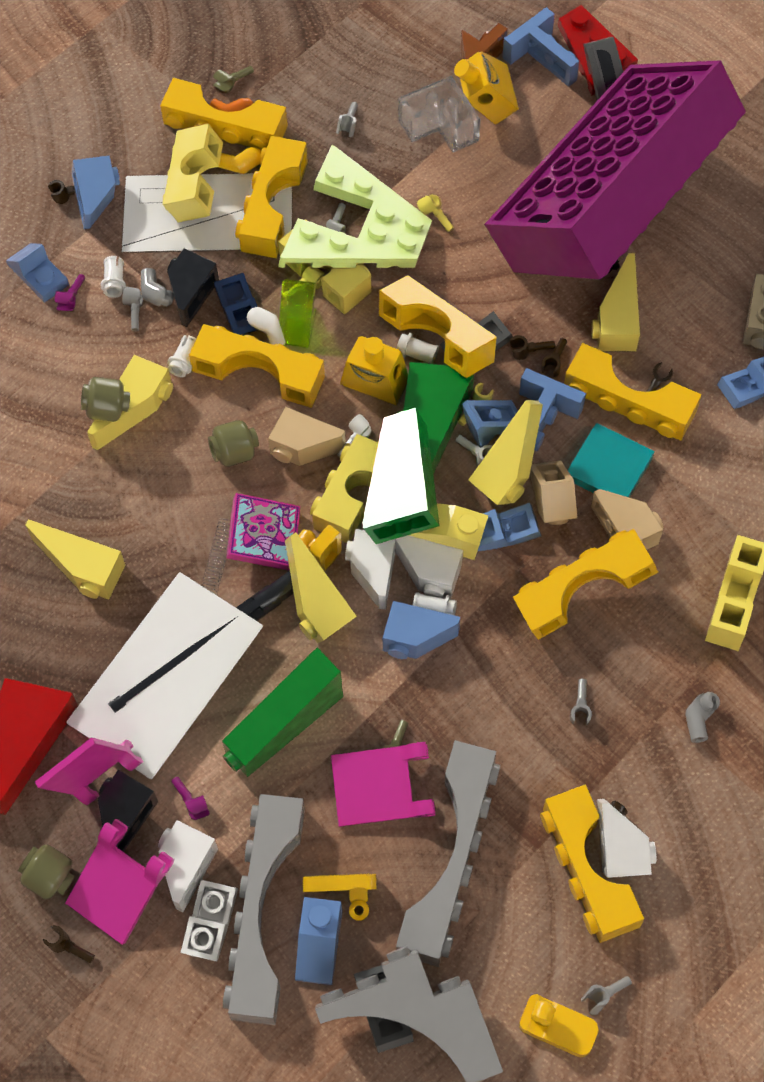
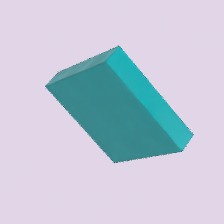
M596 423L568 468V472L574 479V484L592 493L602 489L630 498L652 461L655 451Z

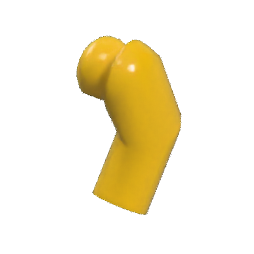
M250 147L236 156L221 153L219 168L245 174L260 164L261 150L258 147Z

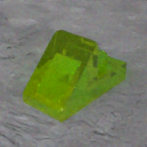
M290 279L282 281L279 323L286 341L284 345L309 348L317 309L314 308L316 283Z

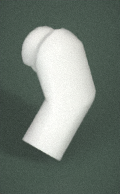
M254 307L247 313L248 323L252 327L265 332L270 344L284 345L286 343L278 317L275 314L260 307Z

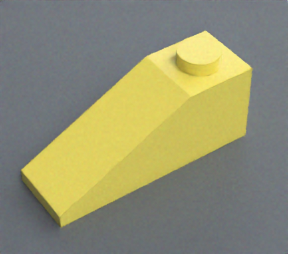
M628 253L599 308L598 320H592V339H598V350L637 351L640 326L635 253Z
M136 355L132 357L119 379L124 385V391L130 392L128 412L122 411L119 420L115 422L93 421L87 431L92 448L99 450L157 411L163 400H168L173 390V383L171 382L168 368Z
M525 400L468 479L497 505L515 503L525 491L523 485L529 479L543 404L539 401Z
M437 503L440 526L409 535L463 550V557L475 560L489 515L456 505Z
M28 519L26 528L31 539L83 595L93 599H97L98 596L110 599L125 567L121 551Z
M295 532L285 540L297 615L302 621L299 623V627L309 640L315 639L317 643H320L357 616Z

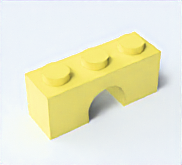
M209 124L178 130L176 133L162 205L178 223L208 217L211 213L214 190L201 174L210 168L219 167L223 141Z
M292 230L278 241L280 256ZM285 263L300 277H302L304 270L311 266V263ZM357 263L356 268H333L327 265L320 267L330 271L322 278L323 297L344 315L371 293V273L364 264Z
M356 434L351 444L347 443L344 446L340 455L341 463L338 469L331 470L325 483L326 490L323 496H317L312 504L310 515H312L315 530L322 532L328 525H331L341 533V541L345 543L348 540L352 541L355 530L359 528L364 518V504L352 498L348 493L356 486L365 485L370 487L378 442Z
M737 535L705 641L739 651L753 610L755 594L764 571L763 542Z

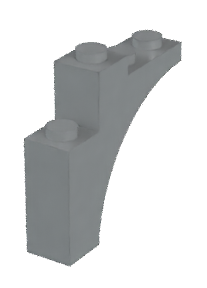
M408 946L386 954L388 961L382 963L386 978L379 980L378 975L367 977L356 982L358 989L343 994L342 988L333 990L320 996L322 1003L316 1004L315 1010L320 1024L345 1017L369 1016L389 1019L410 1026L423 1033L443 1049L456 1064L466 1082H479L503 1072L469 980L461 982L460 977L457 976L439 983L440 990L432 992L418 951L409 952Z

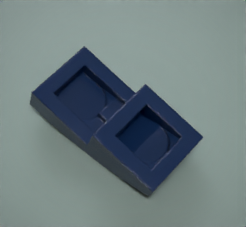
M244 273L214 282V288L232 332L243 336L258 331L247 321L249 310L258 306L255 298L252 297Z

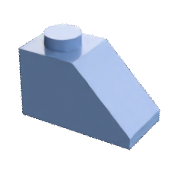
M110 156L73 160L72 179L83 229L91 228L114 198L115 186L120 184L117 167H112Z
M393 601L382 637L383 651L388 652L390 656L397 659H407L408 657L417 659L457 637L460 630V617Z
M304 897L298 935L295 981L325 985L333 984L343 913L341 901Z

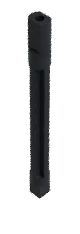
M290 571L270 585H266L236 608L256 621L263 618L294 593ZM233 620L191 645L121 697L117 696L110 701L108 705L114 713L119 711L126 705V702L191 656Z

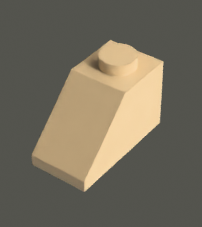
M287 407L284 408L268 438L270 454L283 463L291 462L299 466L337 454L346 444L345 430Z
M562 461L532 464L530 477L538 513L543 522L551 525H561L567 523L568 519L577 518L574 479Z
M602 489L594 491L591 507L610 538L620 531L626 530L628 532L634 528L646 550L659 544L663 523L660 516L656 512H652L646 502Z

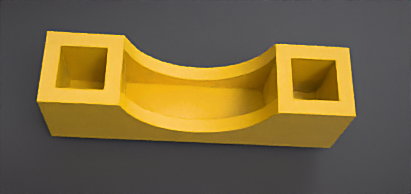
M177 78L172 79L160 104L165 125H169L174 129H187L209 124L220 139L231 144L237 143L248 147H258L260 150L263 147L267 148L271 136L283 138L288 127L287 112L284 106L257 100L251 106L240 111H220L205 101L200 84Z
M271 136L267 148H262L260 154L261 167L259 171H255L253 174V191L251 196L247 195L245 198V215L243 220H238L235 237L240 241L241 252L277 259L279 253L278 241L285 234L283 215L275 211L269 203L281 190L301 184L308 162L306 142Z
M407 275L380 290L379 316L400 331L424 329L440 335L445 339L444 363L465 378L494 363L497 337Z
M203 324L189 354L192 372L221 381L230 373L241 368L254 367L263 369L277 379L282 399L312 408L325 378L324 360L319 359L316 355L292 351L281 344L272 345L262 342L251 335L242 336L230 332L222 326L213 327Z
M584 343L581 344L567 369L564 384L586 393L585 399L598 404L602 409L617 412L628 417L635 424H644L657 430L665 437L676 438L682 441L697 412L702 395L672 381L656 391L642 392L633 390L621 383L614 374L612 355Z
M633 528L628 532L623 530L614 534L607 544L598 549L594 547L580 554L579 559L570 565L564 564L550 571L549 576L540 582L534 581L524 585L513 598L532 633L539 640L568 624L567 611L570 599L585 583L597 579H608L630 589L658 573V570Z
M586 784L545 799L544 812L540 813V817L548 834L553 832L558 845L554 846V850L562 867L567 865L572 879H569L568 882L573 897L576 901L581 899L586 913L583 914V919L590 935L596 934L599 943L640 928L644 917L630 885L616 884L603 879L594 872L587 861L584 848L585 840L597 828L600 816Z

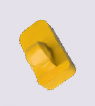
M328 525L317 538L311 530L303 529L299 534V537L324 572L342 551L341 533L331 525Z
M376 873L303 876V892L349 890V900L351 902L349 907L350 916L357 921L364 920L368 916V890L377 889ZM356 906L363 907L364 911L362 914L355 912Z
M538 994L530 996L519 1022V1028L523 1033L577 1057H585L590 1053L599 1031L596 1021L592 1018L552 1002Z

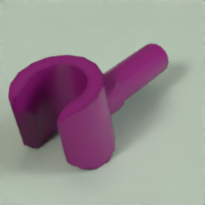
M83 274L77 276L68 292H56L54 299L58 303L56 310L73 311L75 309L77 291L85 280Z
M175 777L172 779L171 782L182 796L191 819L198 820L210 815L203 795L192 799L191 793L180 778Z

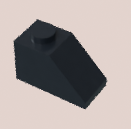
M184 248L177 258L175 257L171 260L167 273L181 325L188 327L214 289V282L219 281L215 262Z
M118 770L113 778L108 777L101 785L98 793V805L102 827L107 822L112 825L115 819L128 826L124 837L116 845L118 849L124 852L157 805L158 800L153 790Z

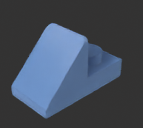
M30 243L6 260L7 265L44 303L55 296L57 291H62L69 286L67 277L48 259L42 244Z
M466 400L462 404L466 424L479 447L487 445L496 434H502L518 412L512 400Z

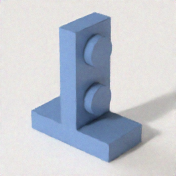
M546 7L504 38L502 58L511 65L528 52L569 87L577 81L579 60L572 52L567 51L558 44L551 35L553 34L555 14Z
M526 368L521 377L519 394L543 404L535 451L539 450L544 440L545 433L542 432L546 424L550 426L553 424L558 411L573 418H579L584 407L586 393Z

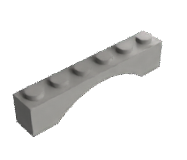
M456 740L454 741L445 772V786L452 799L456 816L457 836L455 848L449 864L437 884L421 901L406 910L396 944V950L408 946L409 952L417 950L422 963L439 967L441 957L449 958L454 939V936L448 935L451 921L458 923L464 901L459 900L458 895L461 886L468 888L473 866L468 865L467 862L470 852H478L482 832L477 830L480 818L487 819L492 798L486 797L489 784L496 786L501 765L495 764L496 751Z
M260 794L259 805H253L251 809L250 827H255L254 839L247 840L245 862H250L248 876L242 875L239 891L240 898H245L243 912L237 911L234 923V934H239L237 949L231 948L228 969L229 971H234L232 986L226 985L223 997V1008L228 1009V1015L233 1021L276 1025L281 987L267 961L263 949L261 936L262 908L266 892L275 872L286 857L301 842L305 813L303 798Z

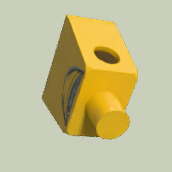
M481 51L467 60H460L456 64L454 73L460 78L464 98L493 124H498L519 110L506 63Z
M359 336L345 363L340 385L397 405L408 379V372L402 352L399 349L383 344L382 340L377 337L366 338Z

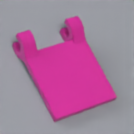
M91 737L35 781V783L41 789L74 795L80 802L89 805L99 797L98 792L93 791L88 786L117 762L127 770L133 771L143 763V760L131 751L134 746L129 740H125L121 744H115Z
M426 742L331 755L338 826L343 827L436 816L433 799L413 802L408 762L429 759Z
M115 819L112 825L107 822L102 827L98 836L97 846L65 904L123 945L128 940L159 882L170 870L175 859L165 852H161L158 857L152 856L145 868L116 847L127 832L128 826Z

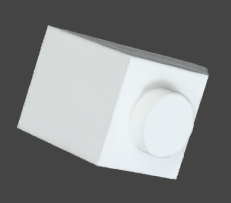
M356 529L354 541H347L345 560L350 561L351 574L377 607L386 610L396 553V539L375 544L365 530Z
M409 535L397 538L396 554L418 591L423 592L425 595L441 598L449 595L452 598L462 566L463 550Z
M597 799L598 814L600 816L599 832L602 872L607 878L651 875V864H656L657 861L654 841L649 842V837L605 799Z
M176 820L172 829L167 828L163 832L158 848H160L159 854L165 852L175 859L165 876L176 909L184 912L214 858L218 847L214 838Z

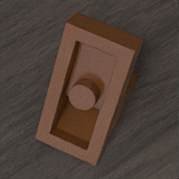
M498 23L491 31H486L480 40L462 30V59L467 60L481 51L497 58L503 52L504 38L508 36V28Z

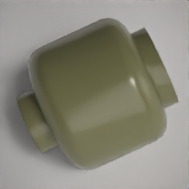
M92 377L88 384H83L81 410H86V415L89 419L115 422L119 420L122 411L128 412L130 392L124 391V385L120 380Z
M235 420L214 427L212 436L208 437V445L214 461H220L222 465L230 467L252 460L254 457V447L259 446V440L254 428H248L245 422Z
M48 844L41 846L39 849L33 846L18 869V872L22 874L20 882L24 887L43 899L52 898L56 892L63 895L75 877L69 873L73 862L68 856Z

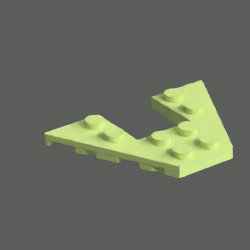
M331 145L315 180L313 190L370 209L359 237L355 238L343 232L298 218L280 256L278 267L285 268V263H311L312 268H320L325 265L333 268H356L357 263H376V268H389L391 266L415 268L432 220L337 147Z

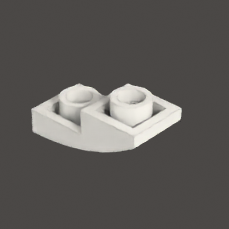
M206 880L200 881L193 914L189 916L181 953L218 961L238 888Z

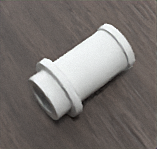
M109 256L104 259V279L101 281V289L106 296L111 298L121 296L126 287V283L123 280L124 260L119 257L118 265L116 266L117 256Z
M409 333L408 335H401L396 349L402 352L403 358L407 355L433 364L439 346L414 338L413 334Z
M184 335L174 356L169 357L167 362L169 365L168 369L174 376L185 377L186 374L191 373L192 365L189 354L196 341L195 337Z
M417 592L414 596L413 606L455 615L457 600H452L449 595L441 598Z

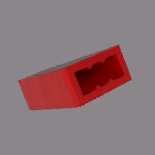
M8 678L4 679L0 691V814H7L67 725V720L76 710L78 704L71 692Z

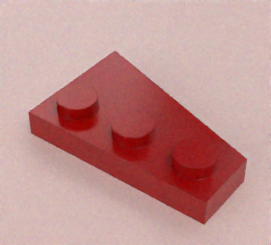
M580 5L559 18L558 28L569 51L579 60V71L582 76H585L588 90L592 96L595 94L592 75L588 72L583 44L614 36ZM614 37L624 72L629 65L637 64L638 59Z

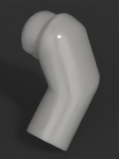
M145 268L141 271V294L143 299L156 306L168 307L171 305L174 295L171 290H166L164 286L157 284L156 270Z
M714 692L698 695L686 709L685 716L692 743L708 740L705 721L720 706V699Z

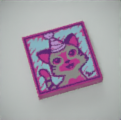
M236 493L233 497L226 558L290 571L285 540L295 532L298 534L300 506Z

